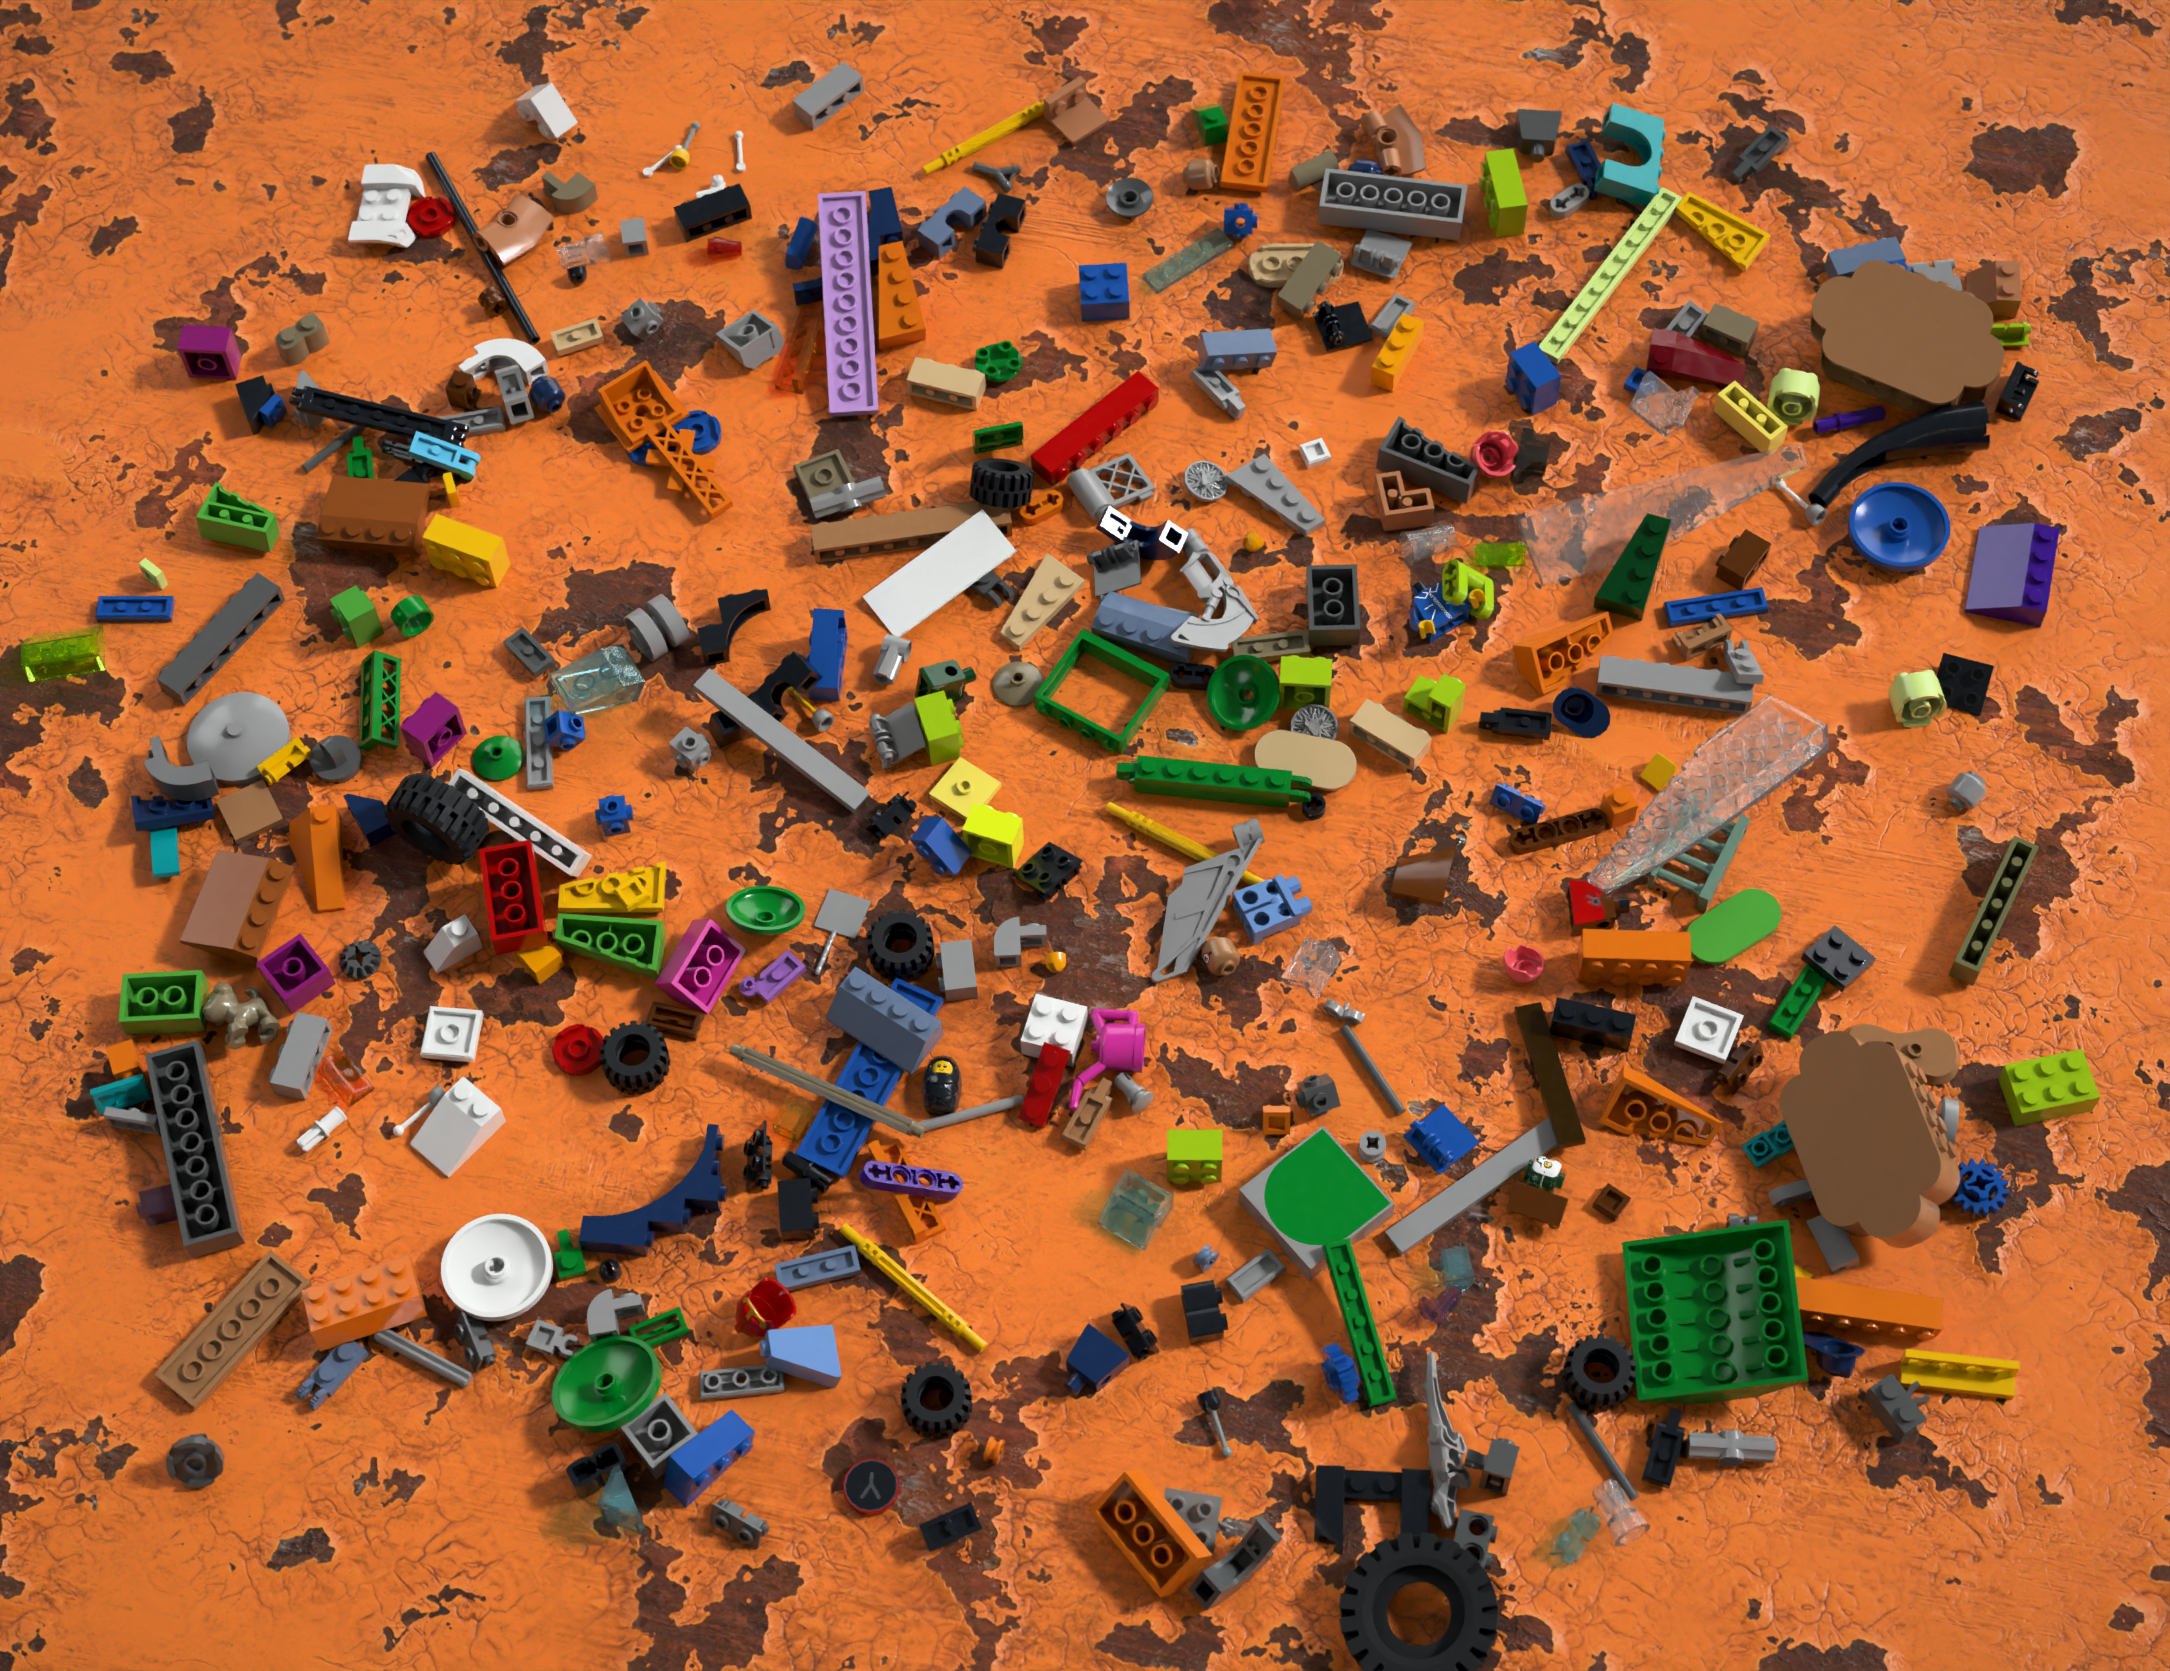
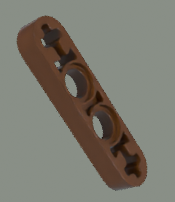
M1591 808L1517 828L1510 834L1509 848L1515 854L1523 855L1594 836L1603 832L1607 817L1602 810ZM1590 818L1599 821V824L1595 825L1594 822H1590ZM1572 823L1577 827V831L1568 833L1564 831L1563 825ZM1541 830H1548L1552 833V838L1544 840L1539 837L1538 833ZM1517 838H1521L1522 841H1525V845H1521L1520 842H1516Z

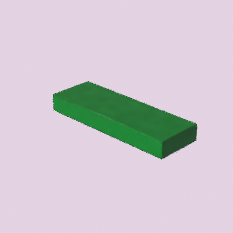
M1806 964L1768 1022L1767 1027L1791 1040L1828 981Z

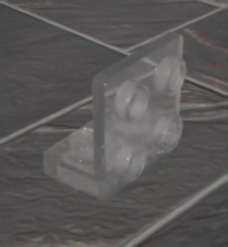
M1648 371L1645 373L1629 405V409L1662 436L1666 437L1682 428L1700 391L1691 386L1684 391L1679 390L1676 392L1654 373Z

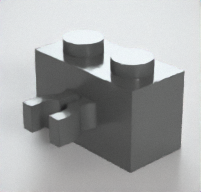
M1891 1373L1871 1386L1864 1400L1896 1442L1900 1444L1923 1428L1927 1418L1918 1406L1926 1404L1930 1397L1928 1394H1925L1921 1398L1915 1397L1912 1399L1913 1392L1919 1389L1920 1384L1917 1381L1914 1382L1906 1392Z
M1492 1438L1488 1455L1468 1449L1464 1466L1483 1471L1479 1488L1507 1496L1520 1447L1516 1446L1513 1441L1505 1438H1499L1498 1440Z

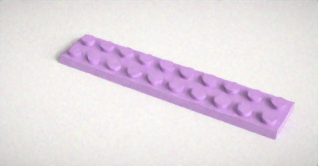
M866 192L818 194L830 417L879 414Z

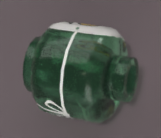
M1537 1156L1534 1160H1529L1523 1180L1527 1181V1185L1554 1193L1555 1188L1561 1190L1566 1174L1561 1173L1562 1165L1560 1162L1544 1156Z

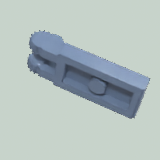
M354 1340L336 1346L309 1376L310 1379L306 1380L299 1387L295 1394L296 1397L303 1400L318 1386L321 1390L316 1392L308 1404L312 1410H316L329 1396H333L367 1358L369 1353Z

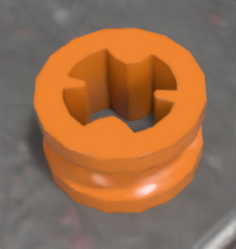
M990 1436L983 1460L988 1461L991 1459L993 1464L997 1465L1003 1453L1005 1440L996 1441L995 1437Z

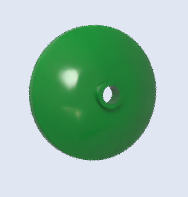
M1237 655L1221 663L1212 674L1207 688V702L1214 718L1223 726L1236 731H1249L1263 725L1274 714L1280 699L1279 679L1276 672L1266 661L1252 655ZM1249 692H1252L1253 696L1250 700H1248L1247 694Z
M754 886L742 889L728 899L726 915L731 923L747 933L772 936L786 933L797 927L805 917V905L798 895L789 890L775 886Z

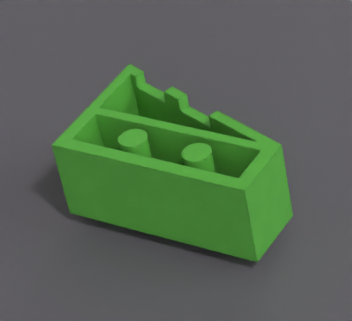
M217 482L213 485L196 516L200 536L203 538L271 552L280 535L275 514L253 502L248 503L235 492L230 493L224 490L222 485Z

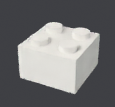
M1036 994L1021 1038L1022 1054L1039 1058L1044 1042H1048L1071 1050L1067 1066L1073 1067L1088 1021L1087 1006Z

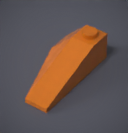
M336 804L309 807L289 822L290 847L318 912L345 910L342 818Z

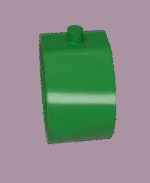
M415 595L404 598L397 603L391 611L390 618L403 636L414 637L428 629L434 620V614L422 597Z

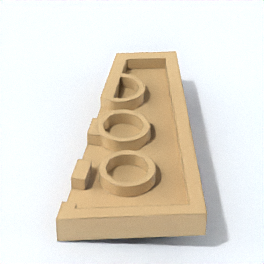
M1047 553L1000 632L1001 638L1020 651L1085 586V580Z

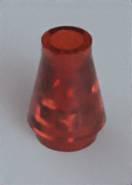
M715 236L713 239L707 240L708 258L718 260L742 255L741 241H733Z

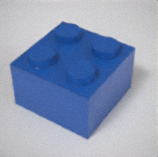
M1127 263L1079 265L1082 321L1130 319Z
M1533 341L1509 354L1505 383L1507 388L1516 394L1522 408L1527 409L1533 416L1556 405L1561 375L1537 343Z

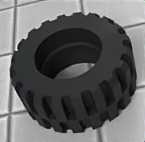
M416 773L406 776L384 808L387 823L391 825V829L400 835V838L410 843L415 849L422 851L423 854L432 856L438 861H445L447 864L455 863L460 865L468 862L489 830L488 818H486V814L483 810L479 809L475 802H472L465 793L458 791L456 787L427 774Z

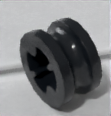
M1313 793L1310 794V802H1303L1302 812L1306 818L1317 820L1325 814L1326 802L1321 795ZM1311 803H1317V810H1311Z

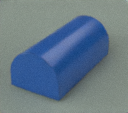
M799 218L786 252L785 265L787 268L799 270L804 266L818 229L816 223L808 218Z

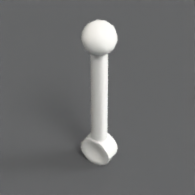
M736 131L734 134L735 139H737L738 164L736 168L739 173H743L746 170L742 154L743 133Z
M676 145V146L674 147V150H675V149H678V148H682V146ZM673 151L651 168H645L643 170L644 176L650 178L653 175V171L670 159Z

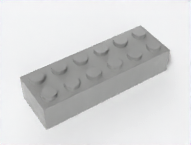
M1326 168L1319 204L1318 223L1460 241L1467 185Z

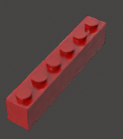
M1137 371L1031 454L1032 469L1051 486L1058 481H1063L1069 472L1076 467L1082 466L1093 453L1101 451L1107 442L1112 438H1117L1130 424H1135L1141 415L1153 410L1159 402V388L1140 371Z

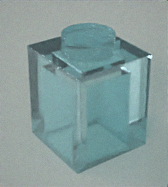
M1467 1245L1440 1250L1438 1263L1445 1291L1462 1292L1473 1285L1474 1280Z

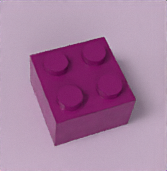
M183 325L178 352L188 376L193 378L236 380L241 353L231 328L224 326Z
M437 692L431 697L426 698L420 708L413 715H409L401 726L409 751L431 768L467 734L459 708Z
M298 934L256 963L264 980L291 1014L336 984L328 967L301 934Z

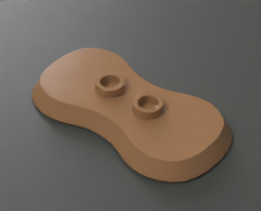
M1860 1023L1844 1031L1862 1043L1870 1041L1888 1043L1912 1059L1917 1068L1922 1069L1927 1079L1926 1084H1945L1951 1081L1958 1072L1960 1055L1957 1043L1950 1034L1943 1030L1922 1028L1901 1033L1892 1032L1873 1024Z

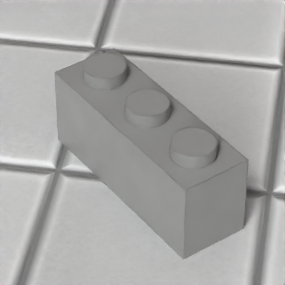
M843 61L837 67H833L820 80L815 81L806 91L796 96L793 100L795 116L814 131L864 92L863 76Z
M297 1012L295 1019L290 1021L286 1042L279 1048L278 1063L276 1068H272L269 1075V1082L276 1094L301 1100L307 1099L333 1030L327 1018Z

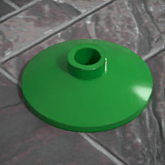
M503 735L487 738L478 745L473 755V764L477 773L490 781H504L512 778L521 770L524 763V751L520 743L511 737ZM501 752L499 756H494L495 753Z

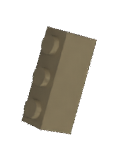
M1317 240L1277 295V305L1300 320L1305 313L1309 314L1316 304L1314 300L1317 296H1322L1329 286L1327 282L1332 276L1335 278L1342 269V255Z

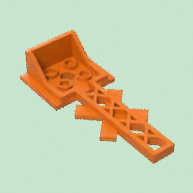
M647 360L598 389L601 404L594 407V410L627 452L630 453L650 441L656 449H648L645 463L671 467L667 491L682 493L685 484L712 519L733 507L731 499L709 473L715 472L717 457L693 454L692 447L696 432L694 430L680 429L678 435L672 428V426L684 420L690 414L656 371H653ZM642 413H648L646 416L643 417L638 416ZM664 431L667 432L665 438H664V437H657L659 434L663 433ZM669 446L676 447L675 452L668 451ZM696 480L707 481V489L696 488ZM710 497L720 498L723 501L714 508L709 504Z

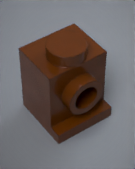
M454 370L445 388L450 406L469 411L474 410L482 393L481 389H477L472 374Z

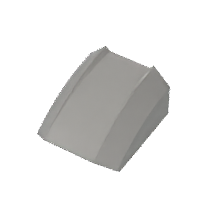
M755 309L715 334L733 357L745 367L756 369L757 366L774 355L780 354L784 345V339L779 327Z

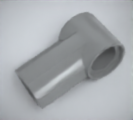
M886 634L881 645L880 658L872 674L873 679L882 685H893L902 663H905L909 658L912 641Z

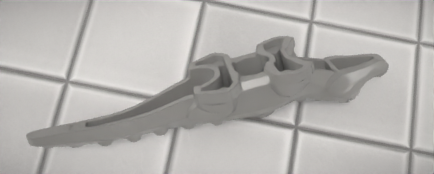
M1430 1352L1426 1361V1383L1424 1384V1389L1426 1390L1424 1402L1428 1407L1426 1416L1429 1418V1425L1427 1426L1429 1431V1437L1427 1438L1429 1443L1428 1467L1434 1475L1433 1484L1435 1486L1430 1509L1440 1517L1443 1528L1452 1530L1455 1524L1457 1509L1455 1502L1457 1489L1460 1487L1466 1489L1471 1486V1478L1468 1469L1463 1466L1462 1455L1465 1454L1467 1447L1462 1434L1454 1432L1442 1404L1437 1379L1436 1356L1434 1352Z

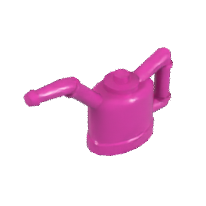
M1104 1008L1091 1011L1090 1017L1097 1032L1096 1041H1091V1051H1096V1058H1099V1061L1075 1077L1071 1089L1069 1110L1076 1111L1078 1109L1082 1087H1085L1086 1083L1102 1071L1116 1070L1142 1073L1146 1025L1138 1023V1013L1136 1011H1131V1009L1110 1010ZM1103 1020H1120V1021H1127V1024H1121V1023H1106V1024H1104V1021H1103Z

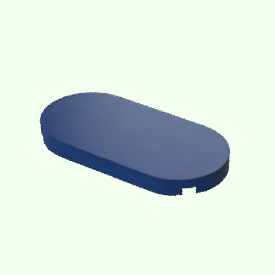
M701 410L689 411L690 416L672 426L678 435L680 429L694 430L696 432L692 452L695 455H704L714 450L720 443L722 436L718 419ZM664 431L663 433L659 434L657 437H664V438H665L667 432ZM650 441L630 453L626 450L627 456L635 464L647 467L656 466L645 463L648 449H656ZM669 446L668 451L675 452L676 447Z

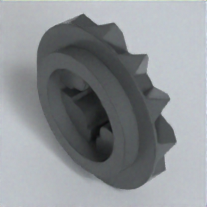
M354 939V942L350 945H345L343 952L339 954V965L343 973L348 977L354 979L367 978L378 970L382 959L381 952L375 943H371L366 939L364 941ZM357 952L365 956L363 957V966H360V963L354 960L357 958Z

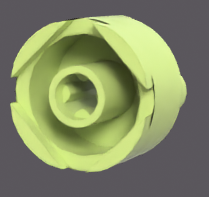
M1789 368L1781 369L1779 374L1771 381L1767 409L1786 425L1797 426L1802 425V421L1807 419L1811 421L1817 413L1820 393L1817 375Z
M1933 670L1910 674L1903 672L1894 677L1895 682L1888 690V697L1898 723L1900 721L1903 723V726L1908 728L1922 727L1932 723L1931 719L1936 715L1940 718L1945 713L1947 703Z

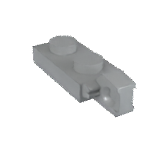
M1201 366L1191 371L1190 378L1222 410H1227L1228 414L1236 420L1244 416L1246 405L1239 396L1240 391L1220 371H1203Z

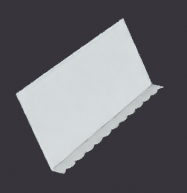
M982 509L869 591L863 598L892 635L901 637L1008 559L1017 550L1014 549Z

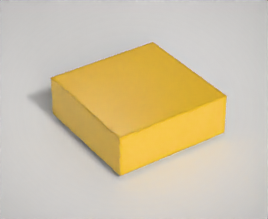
M452 473L443 474L442 478L450 506L456 507L461 505Z
M636 876L614 889L616 896L628 912L651 899L649 893Z

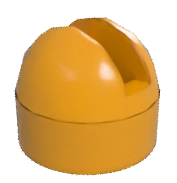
M1253 530L1249 531L1243 538V547L1249 552H1256L1265 545L1262 538Z
M1063 952L1045 954L1046 968L1052 973L1063 971L1066 966V954Z

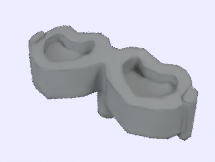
M1329 998L1323 1007L1328 1014L1336 1019H1341L1353 1025L1361 1024L1366 1015L1357 1010L1349 1009V1003H1345L1342 1008L1336 1001Z

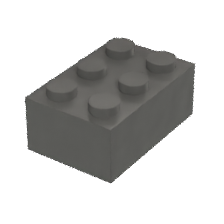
M1357 564L1306 565L1305 583L1309 646L1359 645L1360 614Z

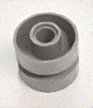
M659 594L646 602L648 614L641 608H637L624 617V623L632 641L652 662L668 652L666 642L672 647H677L690 638L689 631L681 615L663 594Z

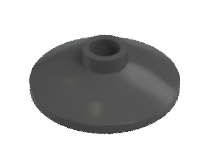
M1123 178L1114 182L1109 187L1106 194V202L1111 211L1119 216L1137 217L1147 212L1152 206L1153 191L1146 182L1140 179Z

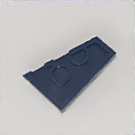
M131 796L136 831H151L155 828L177 827L181 824L202 823L215 819L212 798L182 801L177 799L164 800L163 796H154L153 800H141L140 796Z

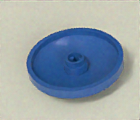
M1888 482L1869 488L1857 498L1849 515L1848 533L1858 553L1873 565L1890 571L1909 572L1925 568L1941 556L1950 536V520L1944 506L1930 492L1909 483Z

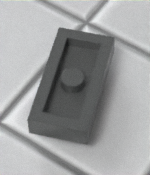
M524 627L503 641L506 649L535 678L555 664V659Z

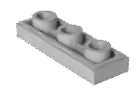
M766 1365L699 1372L701 1401L785 1393L784 1372L768 1368ZM740 1379H746L744 1383H737Z

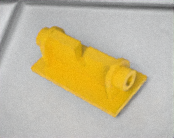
M297 736L256 767L270 786L274 782L278 783L281 777L301 762L309 760L312 752L307 746H304Z

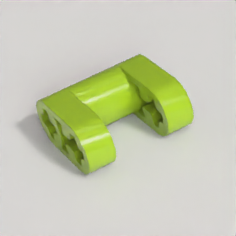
M1456 559L1449 560L1442 571L1443 599L1454 606H1458L1464 602L1468 592L1481 589L1486 601H1479L1480 606L1477 609L1469 605L1470 614L1480 620H1486L1494 609L1493 581Z

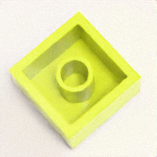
M973 803L962 829L963 842L973 852L970 856L1014 869L1024 844L1022 818L1011 812L1003 813L994 810L988 805L980 806Z

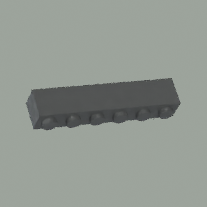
M258 572L252 579L247 580L243 588L228 600L226 606L211 618L210 623L194 636L191 643L177 654L170 665L161 670L156 678L161 690L183 706H186L285 601L281 588Z

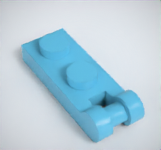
M417 431L408 452L409 457L460 474L462 478L467 480L474 479L476 473L475 466L479 465L481 456L476 452ZM459 459L465 460L466 464L459 463Z

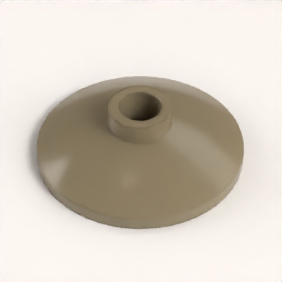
M1020 661L1011 662L997 671L993 680V689L997 698L1009 706L1022 707L1034 702V696L1044 681L1041 672L1032 664ZM1020 678L1022 680L1017 682L1014 679Z

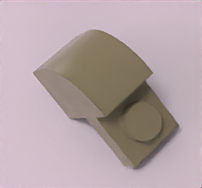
M549 171L542 176L543 190L553 200L555 210L560 213L576 214L582 212L598 200L595 184L579 172L566 183H563Z

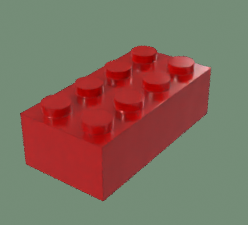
M531 840L479 849L490 935L496 956L549 946L536 854Z

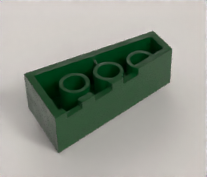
M1649 513L1646 514L1595 595L1594 608L1642 621L1669 535L1671 519Z

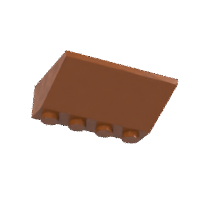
M333 476L320 512L316 539L323 548L420 556L431 485L427 483Z
M217 850L181 936L180 943L256 969V963L260 959L292 880L294 867L271 858Z

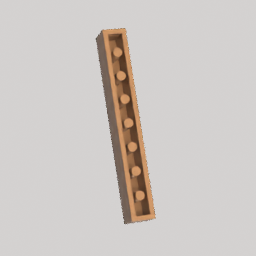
M970 501L959 505H943L930 509L920 508L916 511L893 512L892 514L880 516L870 515L858 519L848 518L829 523L820 522L810 525L816 563L930 548L982 509L1005 537L1013 536L1009 508L993 507L980 502Z

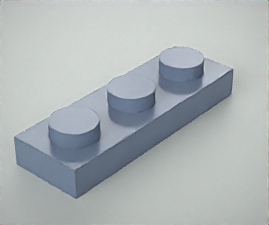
M855 1245L774 1264L778 1282L788 1291L861 1274Z

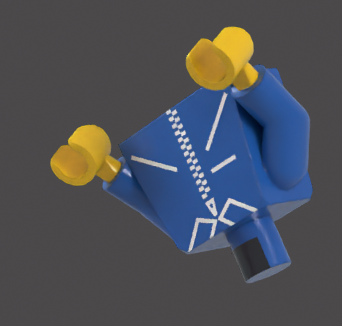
M1419 581L1411 588L1412 593L1416 597L1412 600V608L1409 612L1410 628L1419 633L1422 639L1427 638L1429 643L1469 620V605L1477 609L1480 606L1479 601H1486L1484 593L1481 589L1472 590L1470 593H1467V597L1462 604L1454 606L1443 599L1442 583L1428 588L1423 581Z

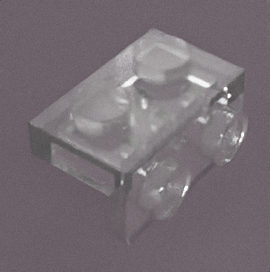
M1306 937L1281 976V979L1285 984L1305 988L1311 997L1317 998L1342 957L1332 942Z

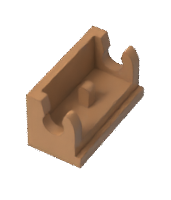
M1720 613L1714 615L1715 618L1710 622L1688 632H1675V636L1672 637L1671 641L1685 662L1722 646L1725 639L1731 638L1733 629Z

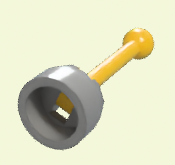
M793 687L787 689L789 695H793L813 714V725L820 732L828 730L833 725L835 718L830 712L824 709L816 711Z

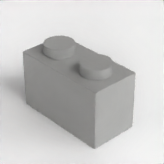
M971 939L940 943L941 953H936L937 969L943 968V976L938 977L940 993L945 992L946 1002L978 998Z

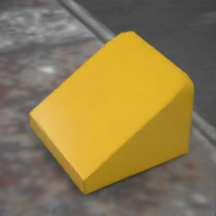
M1656 753L1639 778L1660 793L1676 776L1677 766L1660 753Z

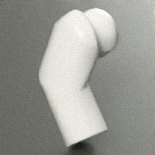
M721 175L713 176L711 178L712 185L709 189L696 192L697 199L706 194L724 189L726 183L723 182V177Z

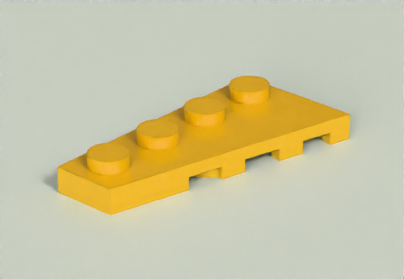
M666 861L656 863L657 866L644 868V866L633 868V871L618 874V872L610 873L604 878L594 879L592 877L561 884L558 899L559 913L664 912ZM636 876L649 893L651 899L628 912L616 896L614 889Z

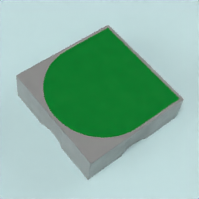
M1321 1126L1239 1189V1203L1263 1230L1277 1240L1286 1256L1309 1281L1327 1268L1322 1250L1323 1244L1350 1238L1353 1245L1363 1240L1393 1217L1395 1205L1324 1126Z

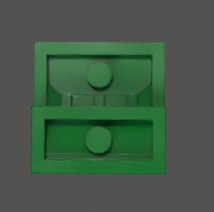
M1022 421L978 429L972 432L975 454L1023 445Z

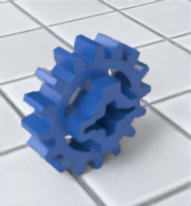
M1972 1158L1969 1160L1968 1166L1961 1162L1958 1166L1960 1181L1956 1192L1952 1196L1955 1197L1952 1205L1958 1206L1960 1204L1962 1206V1214L1967 1210L1971 1211L1972 1218H1975L1977 1212H1980L1983 1218L1987 1217L1989 1211L1995 1215L1999 1209L1998 1207L2002 1208L2006 1202L2004 1198H2007L2009 1190L2004 1189L2009 1183L2008 1180H2001L2004 1172L2002 1170L1995 1172L1994 1163L1990 1164L1989 1167L1985 1166V1159H1981L1980 1163L1976 1164ZM1967 1175V1181L1960 1184L1961 1179ZM1996 1192L1995 1198L1989 1201V1197Z
M1337 1343L1323 1347L1324 1363H1321V1369L1329 1390H1332L1334 1394L1338 1393L1343 1404L1347 1405L1359 1400L1357 1385L1360 1384V1379L1352 1358L1348 1357L1347 1353L1343 1355L1342 1349Z

